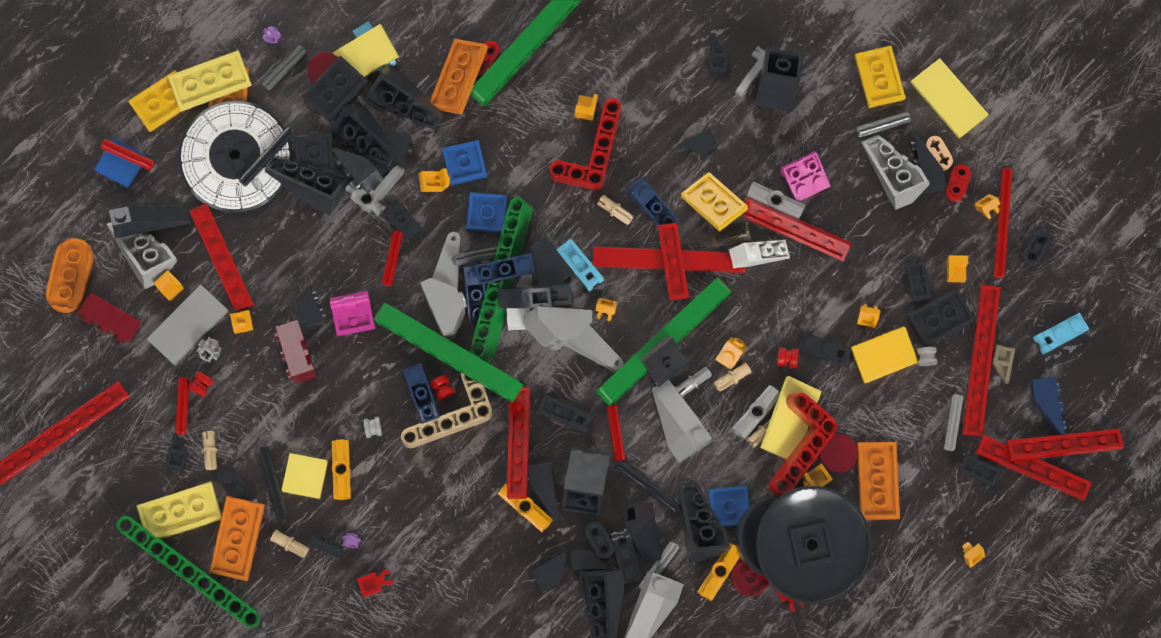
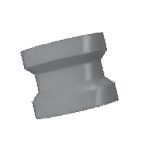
M935 347L917 349V354L920 355L918 365H936L938 363L935 358L937 349Z
M375 417L373 420L363 419L366 438H371L372 435L382 436L379 417Z

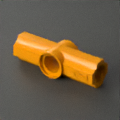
M349 440L332 441L334 500L351 499ZM341 465L346 467L344 474L336 473L337 468Z
M507 483L499 491L498 495L539 531L543 532L553 521L529 497L527 499H508ZM526 502L531 507L528 511H522L520 505Z
M729 543L730 550L720 555L697 591L701 596L710 601L713 600L740 558L737 546ZM722 567L725 569L726 574L719 577L716 575L715 569Z

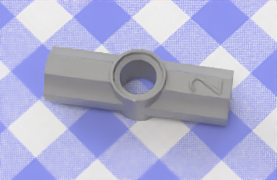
M754 181L746 196L797 219L800 218L805 208L804 204L784 196L782 192L773 191ZM778 198L781 203L775 205L771 202V199Z
M769 385L759 398L751 404L746 413L733 426L732 430L745 440L777 403L780 395L779 391ZM759 408L762 411V415L754 416L752 410Z

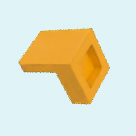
M594 94L593 98L579 96L575 109V118L594 120L598 101L597 94Z
M948 256L946 260L947 282L966 281L968 256Z
M168 270L154 282L156 288L169 301L184 289L181 283Z

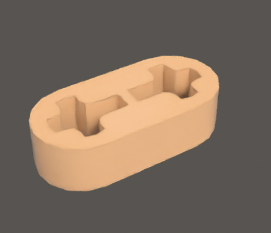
M930 137L927 140L926 147L938 162L941 161L940 155L944 160L948 159L946 166L944 163L940 164L943 167V171L948 170L953 163L950 152L940 137ZM932 142L939 144L937 147L939 152L934 147H930Z

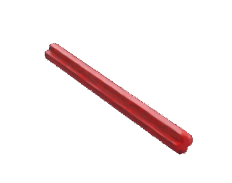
M1003 168L1001 174L994 264L995 278H1003L1005 276L1013 173L1011 168Z

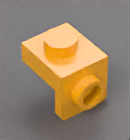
M447 169L421 171L419 173L421 192H442L449 187L450 176L447 173Z
M731 337L715 360L732 370L747 347L742 340Z
M820 464L803 475L802 484L804 487H824L833 479L824 466Z

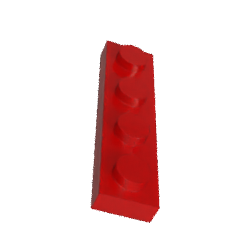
M677 223L658 225L669 300L689 298Z

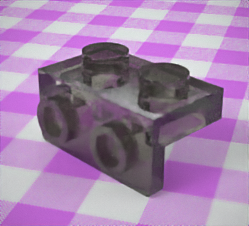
M745 212L721 231H718L708 222V230L713 248L751 240Z

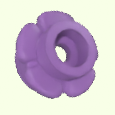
M268 27V29L263 30V39L266 42L276 43L281 37L280 32L275 27Z
M346 533V536L342 537L343 546L358 548V544L361 542L358 535L354 533Z

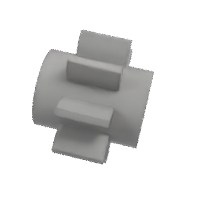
M210 337L206 341L202 339L198 344L199 347L196 352L199 353L201 359L210 362L212 358L217 360L220 356L219 353L222 348L219 347V343L215 339Z

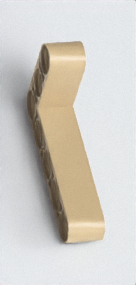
M461 373L471 405L442 415L440 418L424 424L420 423L406 428L401 434L404 446L415 448L488 421L492 416V410L483 385L473 379L467 380L465 375ZM474 390L482 392L479 398H474L471 394ZM480 408H487V415H479L478 410ZM468 414L470 420L465 423L461 422V415ZM444 421L452 423L449 429H444L441 425ZM427 427L434 429L433 434L430 436L423 434L424 429ZM408 434L416 436L413 442L405 441V437Z

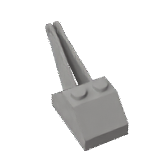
M456 232L448 234L433 277L420 282L423 294L441 335L448 340L456 338L465 316L464 307H467L463 293H458L459 265H453L451 259L455 254H460L461 239L460 235Z
M538 306L524 315V327L543 347H549L550 350H560L561 347L567 346L612 372L618 371L624 365L623 360L589 325L592 322V310Z

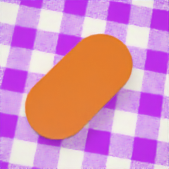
M67 239L55 251L46 288V298L50 306L58 312L69 313L75 311L82 305L85 298L94 254L92 248L82 239Z

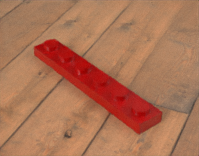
M749 197L745 199L744 203L748 206V210L740 216L844 262L852 244L851 242Z
M207 203L190 210V214L236 313L253 306L250 295Z
M523 387L515 400L510 402L507 469L508 499H527L530 419L529 387Z
M1120 429L1016 439L1006 442L1010 461L1121 450L1124 447Z
M985 435L982 437L976 454L1082 501L1085 500L1092 483L1038 458L1010 461L1006 444Z

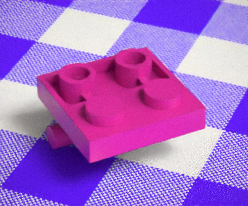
M815 151L781 167L780 174L782 177H785L795 201L799 202L830 187L820 159Z
M368 291L330 298L337 336L375 329Z

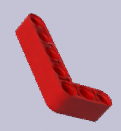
M610 98L605 101L589 167L564 161H554L550 165V177L552 180L590 190H598L603 186L621 114V104L618 99ZM609 106H615L617 110L615 112H610L607 108ZM610 123L613 125V128L607 130L603 125ZM601 141H606L609 143V145L607 147H601L599 143ZM596 159H603L604 163L597 165L594 161ZM555 168H561L563 172L558 175L555 174L553 170ZM574 172H579L582 176L575 179L571 175ZM597 176L600 181L593 183L590 181V178Z
M792 393L786 399L787 407L806 423L810 429L770 481L769 489L774 495H783L795 488L837 430L838 425L835 419L805 393ZM797 397L800 399L799 406L796 404ZM811 410H812L813 413H814L813 418L810 417V411H811ZM825 422L827 423V430H826V431H825V429H824V423H825ZM814 437L816 438V445H815V446L813 445V442H812V440H813ZM802 452L805 453L804 461L801 458ZM791 467L794 469L793 476L790 474ZM780 482L783 484L782 491L779 490Z

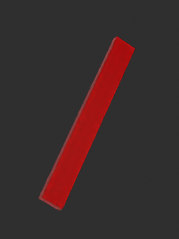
M594 247L593 249L594 267L665 270L662 251L658 249ZM681 250L685 271L745 273L746 267L733 268L730 252Z
M981 285L962 435L982 437L1001 287Z
M119 381L1 460L0 485L129 399L130 396Z

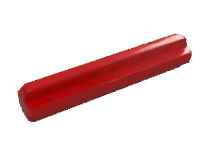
M104 139L101 144L103 150L142 168L151 170L154 166L153 160L112 141Z
M399 231L392 232L382 277V285L392 286L403 237L402 232Z
M188 378L178 379L175 432L179 435L186 434Z
M617 405L607 406L614 459L616 462L624 461L625 455Z

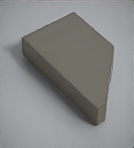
M996 345L992 365L1004 383L1008 384L1015 348Z

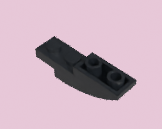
M572 283L497 289L499 308L552 307L553 305L574 303Z

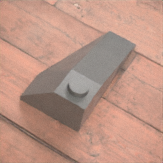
M879 134L862 141V146L895 210L913 203L929 186V181L921 168L908 161L905 155L902 156Z
M110 222L107 224V227L115 239L112 223ZM140 233L115 239L130 267L145 289L153 286L154 282L167 270L170 271L177 262L168 246L156 241L151 234Z
M669 379L660 387L652 388L667 446L678 463L711 443V436Z
M647 571L624 638H651L678 603L684 584Z

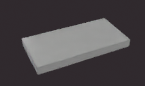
M200 284L147 340L175 366L223 318L228 309Z

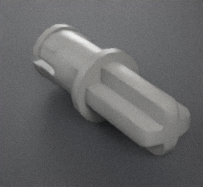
M704 367L693 376L689 375L688 379L675 387L678 392L682 390L679 394L683 397L694 388L697 389L698 385L710 378L712 374L707 367Z

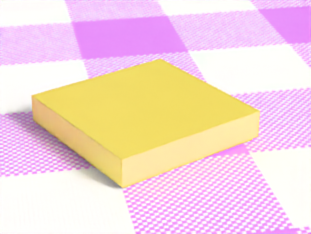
M290 453L282 492L320 499L328 460Z

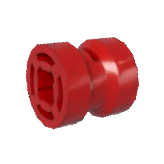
M779 347L777 366L789 365L790 368H797L799 349L789 351L786 348Z
M197 371L194 376L195 380L189 384L188 389L204 398L207 394V388L213 384L214 380Z
M442 375L430 382L432 389L436 391V397L439 401L455 393L453 386L449 385L447 375Z

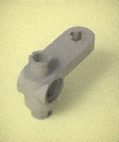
M759 46L751 55L758 61L735 92L741 98L761 73L765 51Z
M396 165L378 187L369 193H366L362 188L359 190L352 181L349 183L351 186L348 185L345 191L351 194V200L357 203L362 210L368 213L373 211L379 216L381 214L380 210L383 212L385 206L380 201L400 179L404 169ZM365 196L372 198L369 203L362 202Z

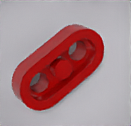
M487 41L484 43L488 46L487 51L493 50L494 53L488 54L486 52L481 64L484 68L479 70L477 76H483L499 57L500 48L496 42Z
M958 164L953 168L948 181L946 196L953 202L960 201L964 197L969 183L971 171L964 164ZM958 171H963L965 175L960 176ZM953 188L959 189V193H954Z

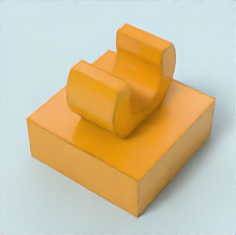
M990 194L974 204L976 210L983 213L988 219L991 218L989 212L992 209L995 213H999L997 206L1000 205L997 197Z
M599 298L595 310L598 311L597 318L600 319L602 313H607V321H610L612 314H615L617 302Z
M867 304L861 306L857 324L876 328L880 310H878L877 306L869 308Z
M249 310L230 314L234 334L253 330Z
M969 542L962 546L965 553L963 555L965 563L970 568L985 557L984 548L979 543L974 547Z

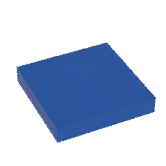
M115 138L112 139V142L120 146H123L131 151H134L142 156L147 157L142 152L128 146L127 144ZM105 151L94 170L128 189L141 167Z
M479 140L442 148L447 173L450 176V185L487 177Z
M470 192L467 231L502 233L507 213L508 195Z
M747 486L708 489L710 507L717 514L720 524L724 527L737 526L743 513L750 507Z

